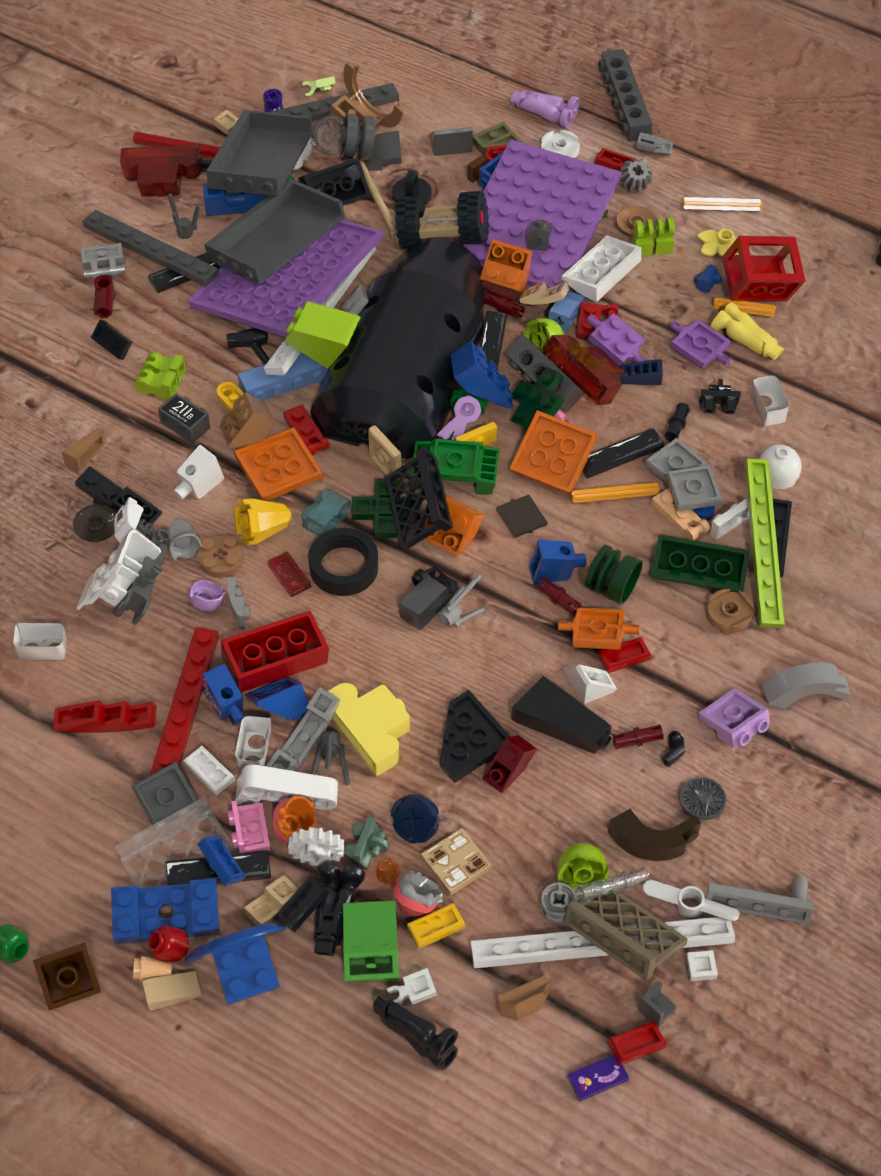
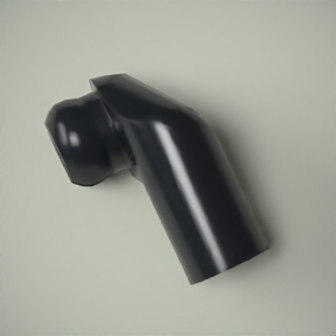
M678 731L669 733L668 743L670 751L661 757L662 762L667 767H670L685 754L684 738Z

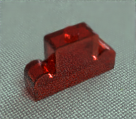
M200 145L121 148L120 165L124 177L128 181H137L142 197L168 196L169 194L178 196L180 194L182 176L187 179H195L202 172L203 156Z
M569 335L551 336L543 353L597 405L611 404L622 386L620 379L625 371L597 346L580 347V343Z

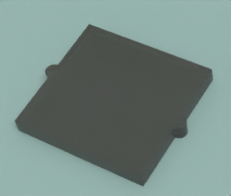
M530 495L516 500L511 499L510 502L496 507V511L514 538L526 533H533L534 530L548 524Z

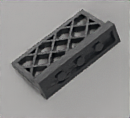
M423 447L415 451L416 458L385 477L400 547L404 551L440 529L446 532L453 528L437 458ZM416 466H419L416 475L412 476L411 473ZM402 476L398 488L395 487L394 481ZM412 479L413 482L409 490H404L408 480ZM419 482H422L423 487L420 493H415ZM402 493L407 494L402 505H399L398 501ZM412 497H417L413 508H408ZM423 500H427L424 511H419ZM406 511H409L410 515L406 523H403L404 514ZM416 515H422L417 526H412ZM431 518L432 525L423 529L427 519ZM409 530H415L412 537L407 540L406 537Z

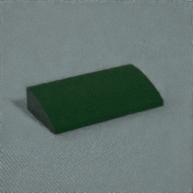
M658 535L651 578L716 590L731 589L730 592H743L750 550Z

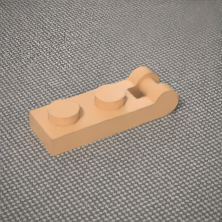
M670 488L652 498L651 504L688 540L694 541L698 538L699 534H705L710 531L709 523L705 519H701L692 509L677 510Z

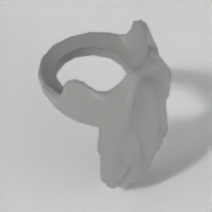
M182 519L174 520L168 532L170 535L169 553L173 560H177L179 557L190 559L202 547L201 540L190 523Z

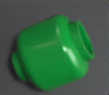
M10 924L0 926V959L6 963H15L23 959L29 950L27 934Z

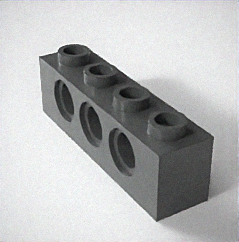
M522 335L507 351L506 354L511 358L509 363L518 371L521 368L524 371L522 376L530 383H536L546 367L556 370L564 376L559 384V389L554 391V393L565 399L560 407L568 412L585 394L577 384L526 336Z

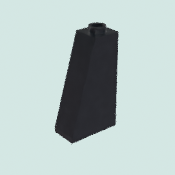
M544 676L512 706L511 720L515 723L593 754L600 748L604 749L611 741L612 725Z

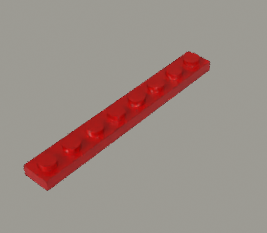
M195 627L150 775L174 762H177L180 768L203 692V673L210 669L219 639V631Z

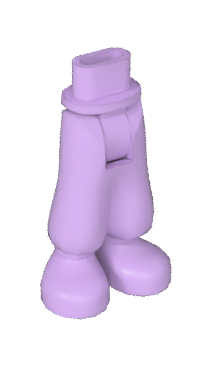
M515 90L510 98V103L516 104L519 109L537 114L552 123L557 122L562 127L568 128L571 125L572 119L576 117L580 98L572 96L566 104L559 96L528 91L527 93L526 90L522 92Z

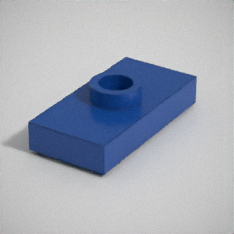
M219 836L204 838L197 844L208 860L210 867L216 872L224 886L239 883L245 878V874Z

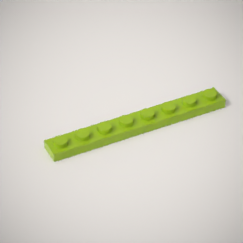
M747 458L744 464L759 627L782 628L784 626V614L769 460Z

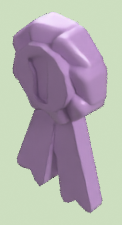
M471 396L458 399L454 407L456 417L437 435L444 440H448L453 434L451 440H455L457 436L465 434L466 425L477 421L481 414V406L477 399Z

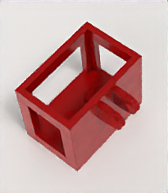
M738 236L722 256L731 301H788L805 282L796 237ZM749 245L784 246L776 256L751 255ZM789 253L794 274L785 273L783 260Z

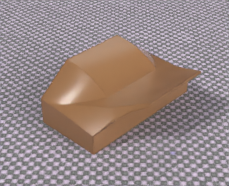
M546 976L498 995L496 1008L500 1016L519 1020L541 1010L549 995V982Z

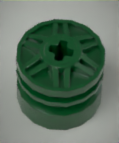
M606 544L599 550L589 567L585 588L590 591L595 589L598 595L607 589V599L623 605L636 586L643 562L629 554L620 561V550L615 549L613 551L612 547Z

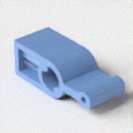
M568 291L563 300L554 303L549 312V318L556 321L562 328V331L567 333L577 317L581 302H584L585 296Z

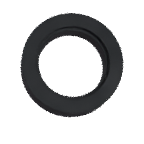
M337 528L323 533L313 542L309 550L311 578L321 590L332 595L349 596L364 591L374 582L378 574V550L374 541L365 533L352 528ZM337 548H353L365 557L366 563L359 572L353 575L336 576L327 572L322 566L321 562L324 556Z

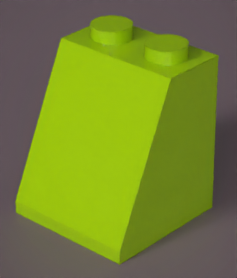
M307 301L302 308L298 306L292 316L295 320L294 322L291 321L287 326L285 332L288 334L284 342L328 369L348 346L360 317L356 314Z

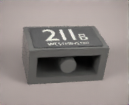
M177 393L158 408L160 423L191 444L210 429L208 413Z

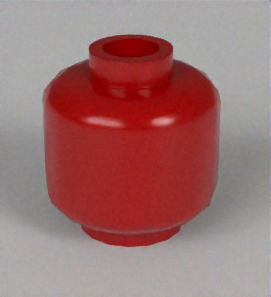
M163 925L154 931L149 938V949L154 958L163 961L179 962L188 953L190 948L187 933L183 929Z

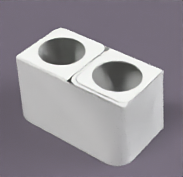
M775 376L756 378L753 383L751 397L764 426L786 422L789 401L778 378ZM760 396L770 397L772 404L765 407Z
M18 623V627L17 625L15 626L13 643L19 660H64L67 638L64 626L59 623ZM28 643H36L38 646H25V645L28 644ZM52 643L60 644L59 646L55 647L49 646Z
M246 716L242 719L235 751L239 772L247 765L265 766L271 735V718ZM253 735H261L265 738V745L260 749H252L248 745L249 738ZM249 756H257L261 760L252 761L245 759Z

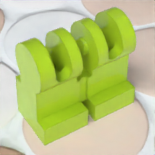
M666 217L664 223L661 218H656L655 231L651 219H646L644 225L641 220L634 221V233L630 243L641 247V257L652 256L653 250L655 255L673 254V237L675 234L673 217Z
M156 352L149 353L146 362L142 366V370H140L134 382L135 389L143 394L151 393L155 394V397L169 400L176 394L179 387L178 384L181 383L186 373L184 356L175 355L172 358L162 356Z

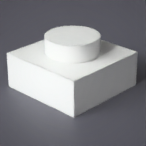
M713 950L687 952L686 960L690 981L717 979L718 973Z

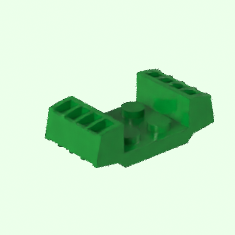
M444 439L415 442L413 459L416 458L415 451L421 447L434 454L437 458L442 480L476 483V494H492L496 484L500 449L487 447L478 442ZM416 466L411 473L412 476L416 475L419 466ZM419 482L417 488L422 489L423 483Z

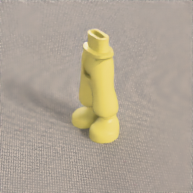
M734 302L729 303L724 311L721 310L710 325L718 333L725 328L729 338L759 355L762 354L764 358L768 356L775 360L784 350V348L778 345V341L759 327L747 313L739 311L738 305Z

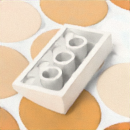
M605 236L562 275V280L564 282L567 281L568 285L576 292L597 302L641 262V247Z

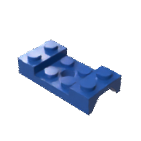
M216 878L191 880L190 884L147 888H138L136 885L111 888L114 943L125 944L149 941L151 934L163 925L183 929L187 933L188 938L220 935L217 899L218 884ZM169 906L173 908L174 912L170 918L163 919L159 916V912L163 907Z

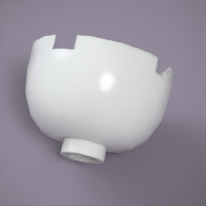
M773 445L761 453L759 459L769 460L771 488L786 489L792 487L799 479L802 465L801 459L794 449L786 445Z

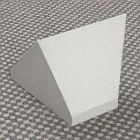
M580 664L576 667H562L584 704L614 693L617 690L605 670Z

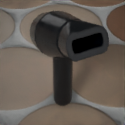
M251 328L237 333L226 334L228 348L251 347L264 365L270 360L261 347L268 343V333L266 331Z

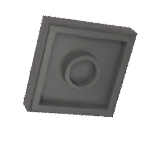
M177 762L131 786L155 831L200 806Z

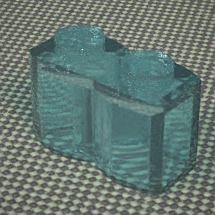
M329 488L316 496L315 503L303 510L301 514L302 527L318 536L335 529L350 513L351 500Z

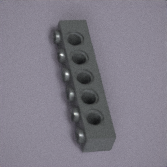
M624 49L603 51L601 60L598 61L599 71L603 72V81L608 86V95L612 96V105L617 110V119L622 123V133L626 134L628 142L638 141L640 132L651 135L653 124Z

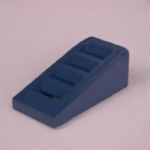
M662 359L618 366V384L661 385Z

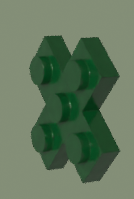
M546 367L535 384L521 379L512 393L513 397L511 398L521 405L515 411L510 421L516 426L528 430L537 410L554 417L565 401L560 395L554 393L564 376L560 372Z
M375 479V497H352V520H374V538H397V528L386 479ZM396 479V480L394 481V485H395V487H397V488H398V479ZM400 497L399 505H402L405 497ZM412 497L408 508H413L417 497ZM409 511L405 512L402 520L408 519L410 515ZM417 514L415 520H420V515Z

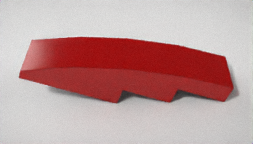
M100 700L58 707L55 708L53 730L57 732L107 733L154 728L157 706L153 702L130 706L127 701L103 705Z

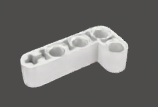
M247 765L242 769L237 779V807L259 803L260 800L280 802L293 795L309 799L310 802L314 803L315 809L332 810L337 807L338 781L334 778L261 765Z

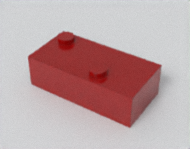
M311 610L221 640L222 658L240 693L328 663L329 647Z

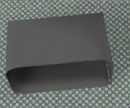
M427 575L399 602L400 617L417 629H423L449 601V589Z

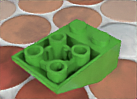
M396 900L343 903L344 976L346 984L400 981Z

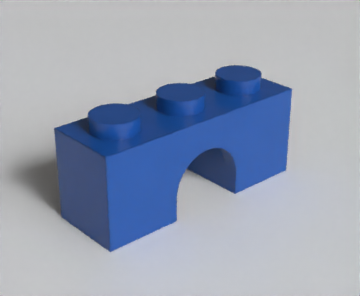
M203 184L206 216L246 213L265 198V195L243 192L231 194L225 190L209 189L208 184Z

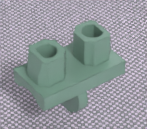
M368 817L366 823H355L353 836L355 839H358V843L347 844L344 854L348 860L357 862L361 869L368 870L373 857H377L379 852L385 853L388 851L390 845L384 840L386 834L376 824L375 817Z

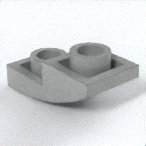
M227 577L229 603L233 618L240 629H245V621L250 620V606L245 604V596H242V587H238L237 577Z

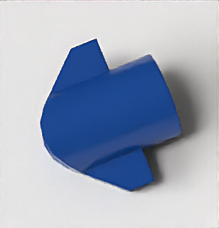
M711 264L702 273L696 275L694 281L701 292L708 293L715 284H721L722 277L717 268Z

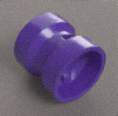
M268 89L264 92L265 112L283 109L281 91Z

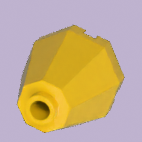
M240 498L235 501L236 504H239L238 507L233 509L235 531L237 535L242 534L244 539H240V542L243 545L258 544L287 528L291 521L290 509L286 508L285 504L251 498Z

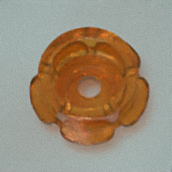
M391 859L380 861L376 869L377 878L384 884L395 882L400 874L398 864Z

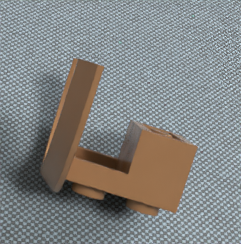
M347 61L343 76L351 97L347 98L344 95L332 104L328 120L340 131H342L344 117L347 113L356 114L359 124L363 116L374 117L375 128L379 125L385 127L398 125L404 114L403 104L400 101L397 105L395 104L391 114L380 112L374 108L360 90L357 80L359 65Z

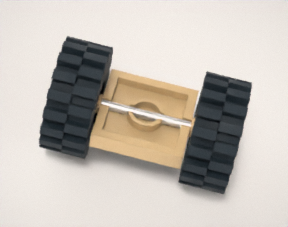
M483 191L461 192L457 199L458 203L455 206L426 208L421 196L399 197L397 199L398 202H396L397 208H395V229L397 230L396 235L399 238L398 242L401 244V248L408 249L417 241L430 237L460 236L463 244L486 243L487 235H489L488 206L486 205L487 200Z

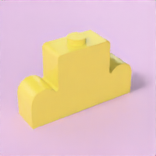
M350 683L339 684L327 691L340 699L332 720L376 777L394 767L399 761V742L397 739L410 731V715L407 713L400 698L396 699L385 685H380L359 698L357 688Z

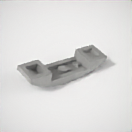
M319 687L306 706L308 711L283 748L281 750L277 749L266 766L297 771L321 739V735L326 731L338 708L340 699Z

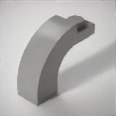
M820 662L798 665L786 669L762 683L768 704L782 709H786L797 700L813 694H827L843 700L851 695L847 679L844 675L839 674L836 665Z

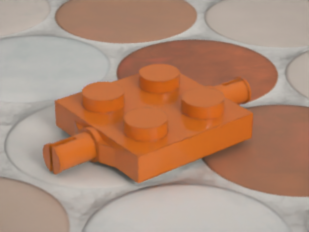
M577 608V614L573 622L559 621L558 631H572L573 647L621 650V642L625 634L639 635V624H625L624 610Z

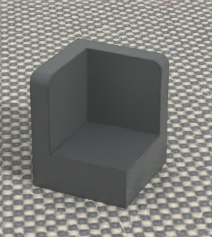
M659 981L641 997L638 1011L650 1022L654 1021L658 1028L676 1011V1006L661 993L663 984Z

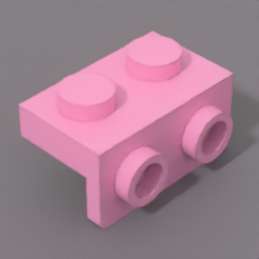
M236 800L231 801L233 810L228 811L230 826L235 825L236 832L231 833L234 848L239 847L240 854L271 851L262 802L237 807Z

